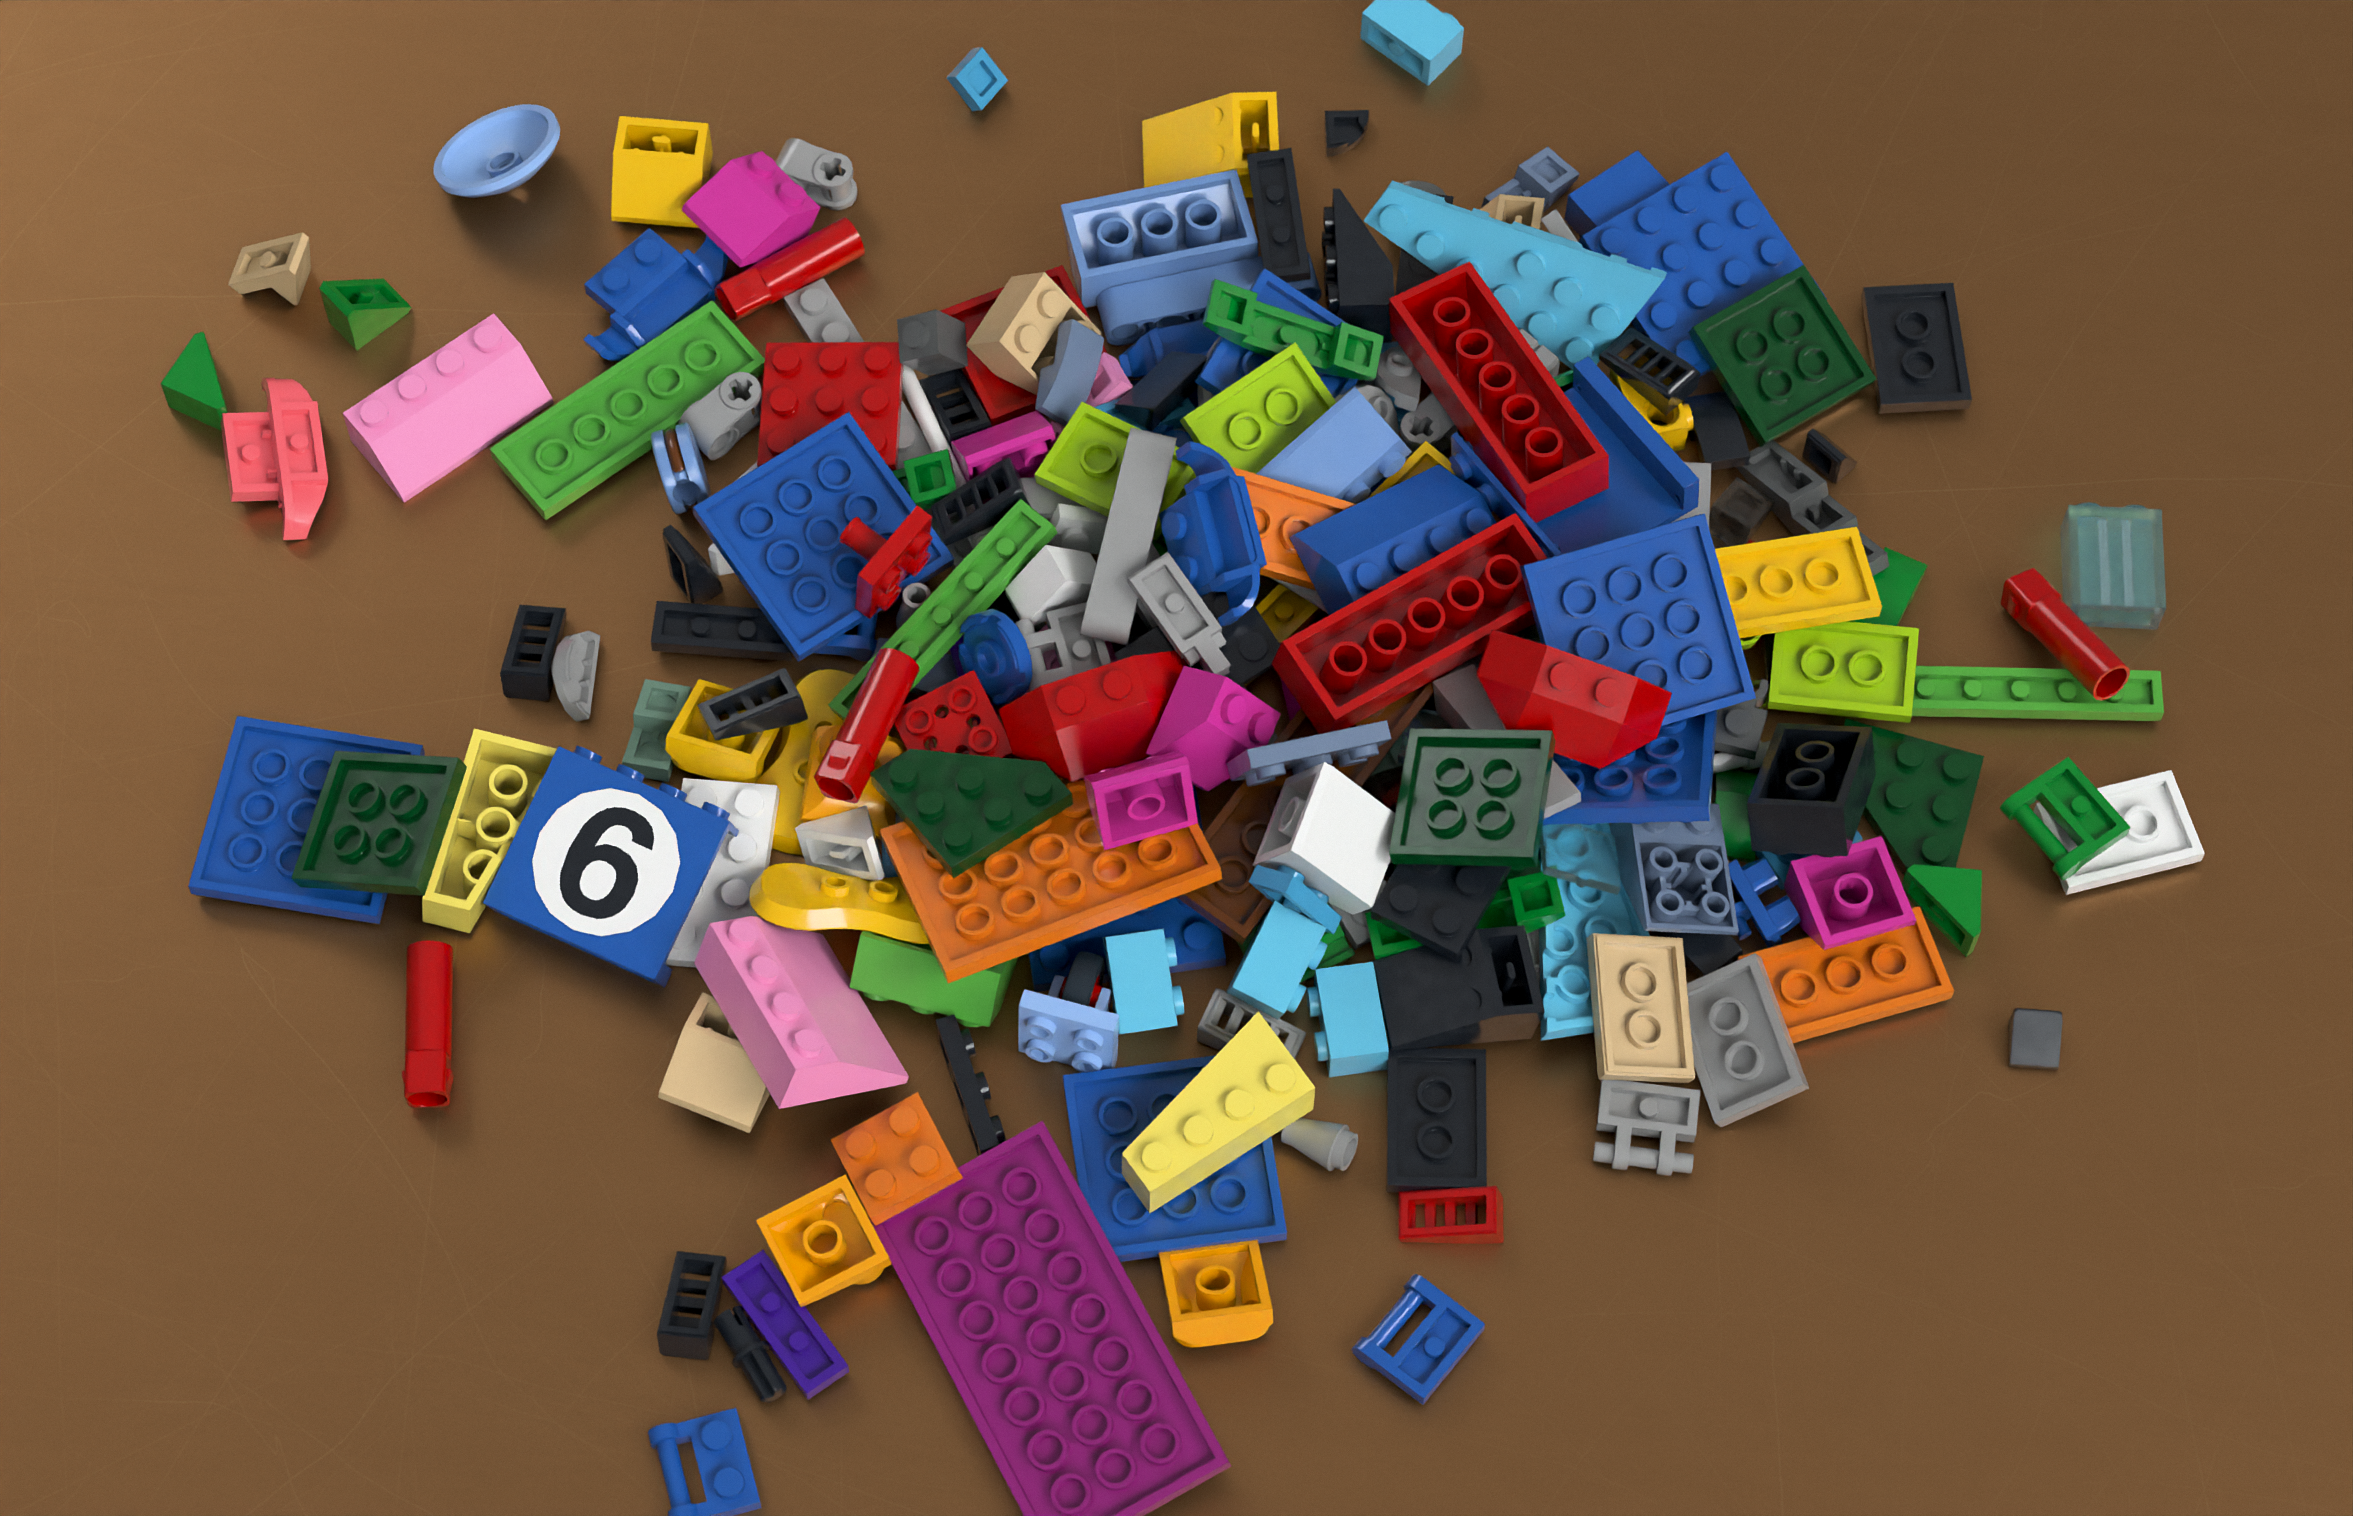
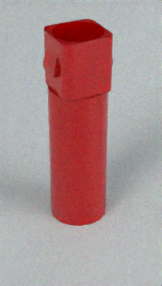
M843 217L718 284L714 292L728 318L734 323L864 256V245L854 225L849 219Z
M2035 568L2012 576L2005 581L2001 606L2026 632H2031L2096 700L2109 699L2124 687L2130 676V669L2061 599V594Z
M883 648L878 651L835 740L831 741L814 775V779L824 796L849 803H858L871 776L870 773L875 768L874 763L920 671L916 661L902 651L893 648Z
M418 941L407 947L405 1071H402L401 1075L404 1082V1097L408 1105L415 1108L450 1105V1089L454 1080L451 1070L453 947L440 941Z

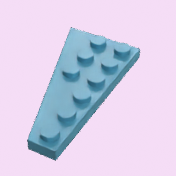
M1395 181L1390 182L1364 219L1365 223L1439 275L1470 261L1516 327L1525 330L1538 341L1540 346H1545L1572 370L1574 364L1588 356L1596 365L1600 362L1599 355L1619 338L1663 282L1667 272L1651 267V270L1629 264L1626 258L1614 254L1608 257L1584 249L1581 243L1515 221L1509 224L1489 217L1490 213L1476 208L1470 211L1446 203L1443 197Z
M1596 823L1593 825L1548 824L1542 827L1538 859L1541 872L1555 869L1566 916L1539 929L1540 994L1545 1011L1540 1020L1541 1041L1594 1033L1587 937L1592 933L1650 936L1648 931H1644L1615 869L1609 823Z

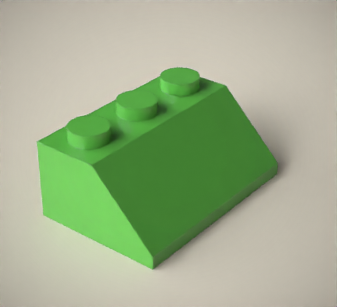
M863 931L859 938L849 988L863 991L866 997L873 1000L887 1001L891 999L909 1004L912 1010L922 1014H934L936 1012L947 1016L955 1014L957 1022L964 1026L989 1027L1001 1010L1018 957L947 983L930 944L909 943L877 933Z

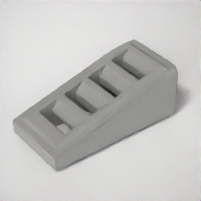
M1216 988L1198 1025L1197 1041L1221 1051L1235 1036L1241 1021L1248 1023L1259 1011L1275 1034L1286 1039L1284 1046L1292 1057L1296 1059L1306 1037V1032L1280 1018L1276 1019L1224 990ZM1222 1014L1230 1016L1225 1029L1217 1026Z

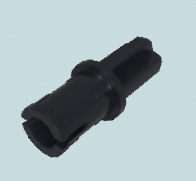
M741 1306L733 1307L734 1315L729 1308L718 1315L713 1324L719 1330L734 1356L732 1359L733 1366L743 1370L760 1401L771 1403L785 1394L787 1387L767 1354L769 1345L766 1341H760Z

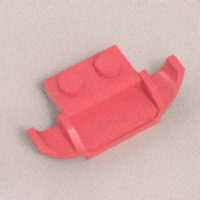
M263 378L261 383L262 391H266L268 402L266 412L222 413L221 430L231 502L278 500V507L282 508L283 540L307 539L315 515L322 505L328 484L317 401L312 400L307 390L293 379Z

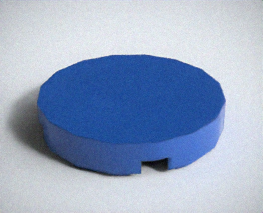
M994 609L970 615L961 625L959 633L964 632V643L959 644L958 650L964 674L972 670L975 671L986 694L993 698L990 701L997 705L1005 704L1020 698L1028 691L1031 683L1032 660L1026 640L1019 628L1006 614Z

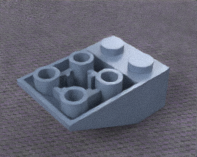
M1711 803L1710 821H1693L1689 823L1645 822L1641 824L1611 823L1610 831L1615 869L1644 931L1737 935L1739 930L1719 804Z

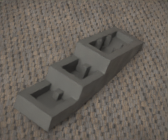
M1774 440L1763 447L1759 446L1750 451L1748 465L1736 467L1763 502L1794 536L1851 527L1858 528L1857 517L1829 496L1827 481ZM1859 531L1872 576L1889 567L1888 555L1885 550Z

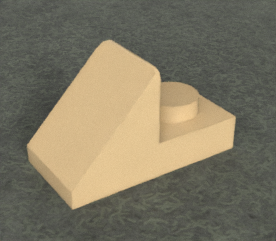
M302 232L242 247L228 285L240 294L271 287L293 305H298L311 270L309 237Z

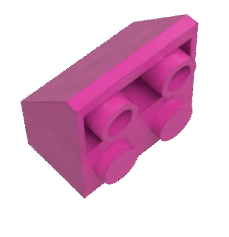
M1036 410L952 441L951 445L953 454L966 482H969L994 464L1009 457L1020 478L1035 477V472L1049 453L1056 439L1052 425ZM989 497L982 500L983 504L991 500V498Z

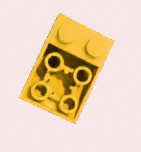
M1276 92L1229 93L1143 120L1144 188L1236 169L1244 196L1253 197L1247 154L1279 150Z

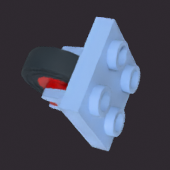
M1080 951L1072 963L1068 977L1055 975L1048 995L1024 989L1018 1006L1019 1052L1026 1053L1027 1056L1039 1062L1056 1061L1071 1065L1081 1073L1115 1068L1118 1055L1119 1015L1109 1012L1112 990L1102 986L1105 970L1104 957Z

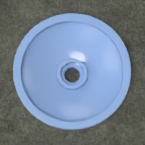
M515 105L489 113L461 129L443 146L434 162V176L444 191L462 197L491 196L515 189L533 177L551 157L560 137V125L554 113L540 105Z

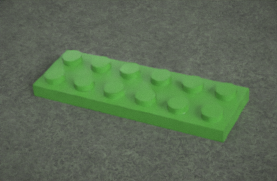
M711 300L491 447V457L540 515L547 520L651 450L652 432L662 429L665 432L669 428L676 429V425H678L683 413L692 404L704 398L721 384L726 377L737 372L750 373L756 378L764 373L765 358ZM734 386L732 387L733 394L736 392Z

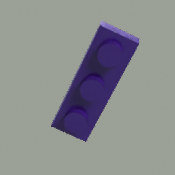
M761 1250L722 1277L726 1289L737 1304L743 1308L745 1315L763 1340L768 1343L771 1351L807 1400L849 1372L848 1364L805 1306L800 1307L788 1282L764 1250Z

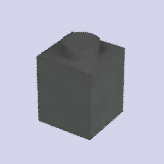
M936 309L897 319L901 364L928 376L968 366L964 322Z

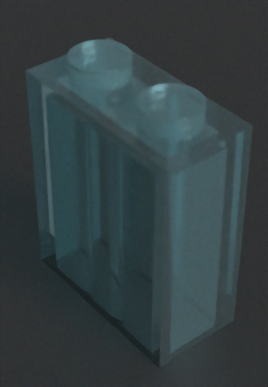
M2091 502L2068 505L2060 527L2063 601L2087 626L2157 630L2166 610L2162 509H2147L2142 505L2102 507Z

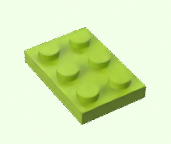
M1295 342L1184 416L1180 422L1194 442L1210 447L1229 462L1231 467L1256 474L1337 402Z
M1081 402L1035 472L1036 483L1108 517L1130 428L1137 427ZM1175 446L1160 513L1186 495L1184 486L1196 478L1194 471L1188 464L1177 460L1175 451L1180 448ZM1159 517L1153 537L1156 541L1162 534Z
M1846 621L1774 633L1767 709L1910 723L1913 708L1919 628Z

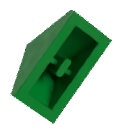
M384 278L323 281L319 287L329 323L356 351L406 316L412 308Z
M203 331L194 334L160 384L170 408L222 431V413H228L213 357Z
M1733 770L1715 773L1712 803L1719 804L1727 860L1734 861L1737 859L1738 862L1750 863L1755 859L1756 851H1752L1747 802L1758 774Z
M1913 864L1906 870L1902 881L1907 898L1916 907L1920 906L1922 913L1967 957L1973 952L1981 933L1982 870Z

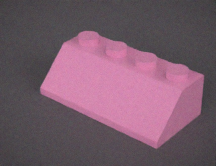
M493 313L343 412L351 442L402 502L405 503L554 402L521 344Z

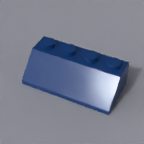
M1438 464L1289 538L1328 615H1331L1496 524V521L1480 492Z

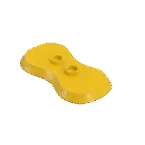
M818 669L807 673L794 684L801 695L808 719L783 727L782 739L777 753L763 770L761 777L755 782V784L777 785L780 791L772 849L793 855H803L795 828L802 823H806L800 821L799 817L812 733L818 726L842 725L844 720L836 715L828 704L853 679L856 673L840 669Z
M781 863L766 868L752 883L749 890V900L753 910L764 920L778 926L795 930L854 929L877 933L909 943L929 944L899 877L872 881L838 874L806 864Z

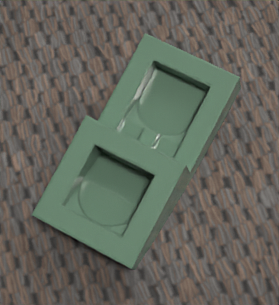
M645 679L633 713L634 727L622 760V765L638 771L645 778L669 782L674 763L671 760V756L665 751L666 736L691 694V687Z

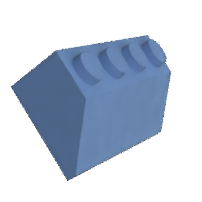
M1236 169L1061 204L1071 270L1078 296L1084 308L1097 306V296L1102 291L1113 286L1258 257V239Z
M1354 387L1256 474L1358 504L1368 498L1371 492L1370 489L1383 477L1387 478L1397 473L1405 464V458L1412 451L1358 389Z

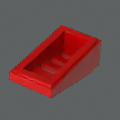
M1497 1186L1399 1192L1400 1242L1503 1243L1502 1194ZM1416 1205H1425V1227L1416 1228ZM1437 1206H1445V1226L1437 1227ZM1457 1206H1465V1225H1457ZM1478 1207H1486V1224H1478Z

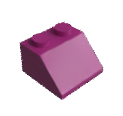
M763 151L730 160L686 201L682 208V211L739 267L759 262L807 237L820 210V206L806 194L805 190L796 184Z
M1183 666L1146 754L1151 757L1178 750L1187 756L1192 784L1201 790L1210 791L1230 778L1227 767L1229 761L1247 749L1268 745L1281 713L1226 676Z
M1178 750L1163 755H1154L1142 761L1117 768H1107L1098 773L1084 776L1089 807L1104 850L1198 823L1187 756Z
M1882 836L1852 844L1848 856L1821 857L1819 855H1812L1791 861L1784 888L1800 916V928L1823 950L1916 923L1915 915Z

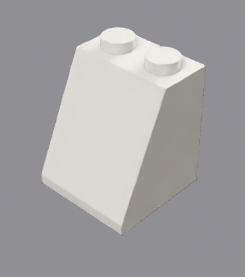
M1325 762L1286 778L1253 866L1260 865L1273 870H1277L1279 865L1290 867L1305 877L1304 885L1325 894L1329 898L1328 903L1352 915L1368 910L1374 906L1387 884L1383 878L1388 864L1392 862L1389 856L1395 813L1336 768Z

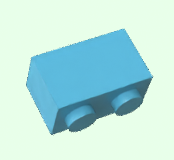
M1375 0L1362 12L1360 38L1429 86L1461 54L1464 27L1460 25L1454 16L1446 12L1442 13L1426 0Z
M1274 901L1262 918L1226 992L1276 1019L1283 1016L1286 1010L1294 1013L1307 988L1299 984L1307 967L1315 970L1328 944L1321 941L1326 927Z
M1164 929L1102 937L1109 985L1112 990L1113 1013L1119 1015V1034L1178 1026L1176 1015L1184 1014V1002L1181 986H1172L1169 967L1177 966L1174 938H1165Z
M1373 962L1315 969L1314 987L1306 988L1309 1015L1310 1017L1318 1016L1321 1032H1314L1317 1061H1326L1329 1077L1387 1070L1389 1048Z

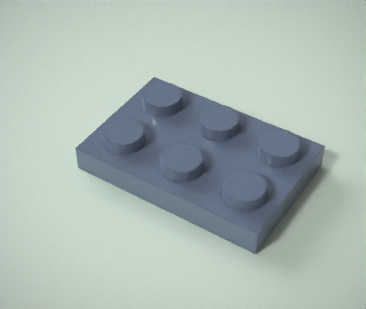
M1385 720L1247 749L1227 763L1230 780L1233 782L1246 779L1247 787L1275 781V777L1286 774V770L1292 769L1293 775H1296L1324 762L1331 765L1333 760H1338L1339 767L1366 762L1368 757L1379 754V746L1391 740L1388 722Z

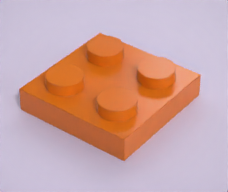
M918 1092L831 1139L860 1200L875 1226L963 1178Z

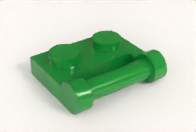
M2069 757L2012 794L2000 806L2002 813L2009 820L2015 819L2054 864L2052 870L2062 881L2070 878L2087 862L2127 836L2131 828ZM2038 800L2076 843L2077 847L2069 852L2029 806Z

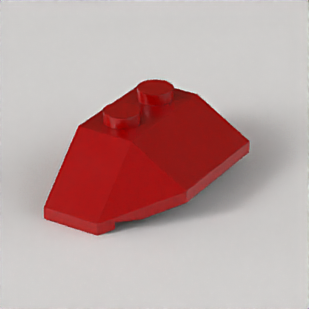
M1491 630L1476 673L1478 681L1482 688H1484L1505 730H1552L1556 740L1555 754L1598 769L1657 739L1672 695L1671 692L1630 674L1548 645L1496 630Z
M1176 650L1134 655L1039 686L999 709L1013 755L1022 760L1045 762L1055 775L1072 783L1083 780L1084 776L1098 773L1107 768H1117L1147 759L1150 756L1146 754V751L1183 666H1187L1184 658H1180Z

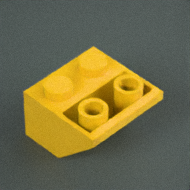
M619 116L613 151L612 221L699 228L682 211L684 203L709 180L713 156L709 123Z

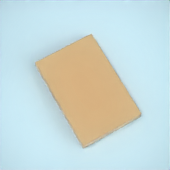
M1592 933L1586 938L1598 1079L1689 1083L1694 1080L1695 1070L1683 938Z

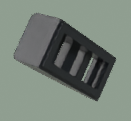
M1632 327L1599 355L1600 361L1665 416L1698 387L1700 372L1696 368ZM1630 344L1636 348L1626 359L1618 356ZM1643 356L1649 359L1640 368L1634 366ZM1657 366L1661 370L1655 376H1650L1648 373ZM1669 376L1673 380L1670 384L1666 386L1661 383Z
M961 368L918 380L951 450L952 441L992 427ZM957 388L959 390L958 392L937 398V395Z
M1009 457L994 464L931 506L943 542L948 546L996 525L1019 499H1022L1030 507L1031 505L1021 478ZM989 497L991 498V500L983 504L982 500ZM974 504L975 510L968 514L966 507ZM957 511L960 520L952 525L949 514Z
M672 525L664 528L662 534L670 576L688 602L703 604L723 592L722 583L703 556Z
M519 605L500 672L504 696L548 701L550 699L554 684L551 664L557 645L562 641L566 608ZM527 626L550 627V630L527 629ZM524 643L545 644V646H542V645H530V644H524ZM521 660L538 661L540 663L523 662Z
M786 668L698 704L700 713L715 741L785 727L808 719L801 695ZM746 710L745 712L740 713V714H738V712H737V711ZM728 714L729 719L721 722L718 715Z
M677 1251L657 1331L659 1352L662 1355L707 1360L709 1358L715 1332L713 1322L718 1315L723 1287L722 1277L725 1275L726 1256ZM685 1273L711 1276L710 1281L684 1279ZM687 1293L696 1295H706V1298L703 1299L681 1296V1294ZM678 1312L701 1315V1318L678 1316Z

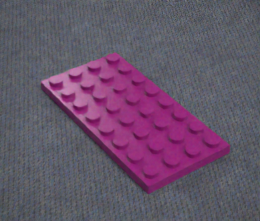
M1043 1120L958 1167L963 1178L877 1226L868 1217L1024 1516H1144L1231 1467L1228 1458Z

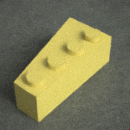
M474 728L464 760L467 769L425 896L422 897V922L467 933L471 932L486 907L483 901L557 750L556 748Z
M1259 1011L1123 1151L1122 1176L1149 1213H1152L1313 1110L1315 1086Z

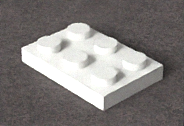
M2172 770L2097 788L2131 828L2127 836L2087 862L2070 878L2064 881L2060 879L2065 894L2068 895L2201 862L2205 853ZM2040 802L2036 803L2034 808L2035 814L2069 852L2077 847L2076 843Z

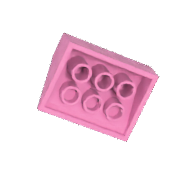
M755 916L709 924L694 964L779 1109L907 1083L909 1079L908 1074L857 990L849 988L851 980L823 934L809 930L785 928Z

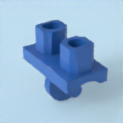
M1764 857L1750 862L1743 867L1740 866L1737 859L1728 863L1731 885L1740 899V902H1734L1739 930L1737 933L1738 938L1743 940L1752 934L1751 929L1746 923L1751 918L1768 948L1783 944L1780 936L1791 930L1801 920L1796 908L1787 895L1764 907L1759 899V894L1779 884L1767 859Z

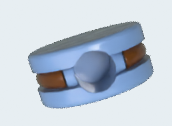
M688 423L676 425V429L669 428L665 432L663 429L652 432V448L670 506L675 514L688 512V508L693 509L695 505L712 496L706 470L693 431Z

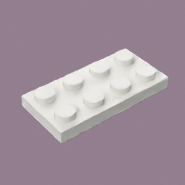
M683 778L681 791L688 795L685 802L701 808L705 801L726 810V812L730 813L728 821L739 830L737 837L726 834L665 962L666 965L697 968L694 962L710 923L749 916L761 918L750 904L749 890L752 883L769 867L780 796L777 785Z

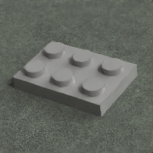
M1753 953L1687 983L1694 1067L1715 1124L1724 1127L1809 1089L1760 956Z

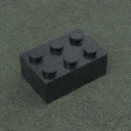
M1777 723L1747 802L1752 851L1770 852L1776 855L1796 853L1814 854L1821 857L1848 856L1876 776L1872 727Z

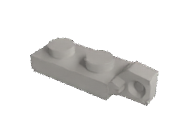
M1168 552L1128 577V584L1181 659L1184 658L1190 667L1199 662L1204 671L1225 676L1230 672L1229 667L1231 664L1219 649L1226 644V640L1221 634L1222 627Z

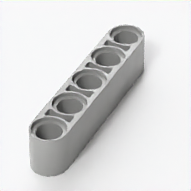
M1130 428L1080 635L1126 646L1128 644L1139 599L1128 584V577L1147 566L1177 441L1175 437Z

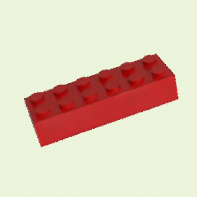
M1470 261L1389 298L1392 335L1465 440L1469 441L1472 445L1474 453L1535 523L1609 489V455Z
M1515 512L1281 642L1272 665L1319 734L1347 729L1484 652L1491 630L1514 635L1534 624L1535 619L1520 566L1540 561L1547 557Z

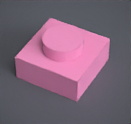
M1106 352L1101 354L1096 377L1086 404L1092 407L1121 398L1133 388L1117 359Z

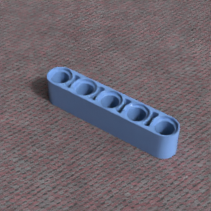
M1307 252L1311 279L1288 282V284L1317 302L1321 298L1322 293L1310 253ZM1262 256L1107 288L1096 299L1107 342L1117 346L1134 344L1141 336L1156 327H1166L1204 319L1211 282L1217 279L1250 290L1258 274L1263 270Z

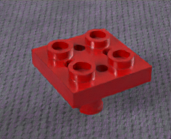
M918 505L888 540L863 523L859 517H855L846 526L839 538V542L847 545L868 561L858 574L855 609L869 619L879 608L886 611L895 602L901 592L900 583L908 574H911L913 577L916 576L924 568L931 556L928 552V547L933 539L930 535L932 516Z
M974 670L903 705L894 722L907 750L918 749L1015 758L1006 731ZM944 707L949 710L948 715L945 711H941L939 715L936 716V712L939 708ZM971 717H978L980 719V724H978L976 720H973V728H971V726L968 724V721L971 719ZM927 740L929 741V749L925 748V742Z

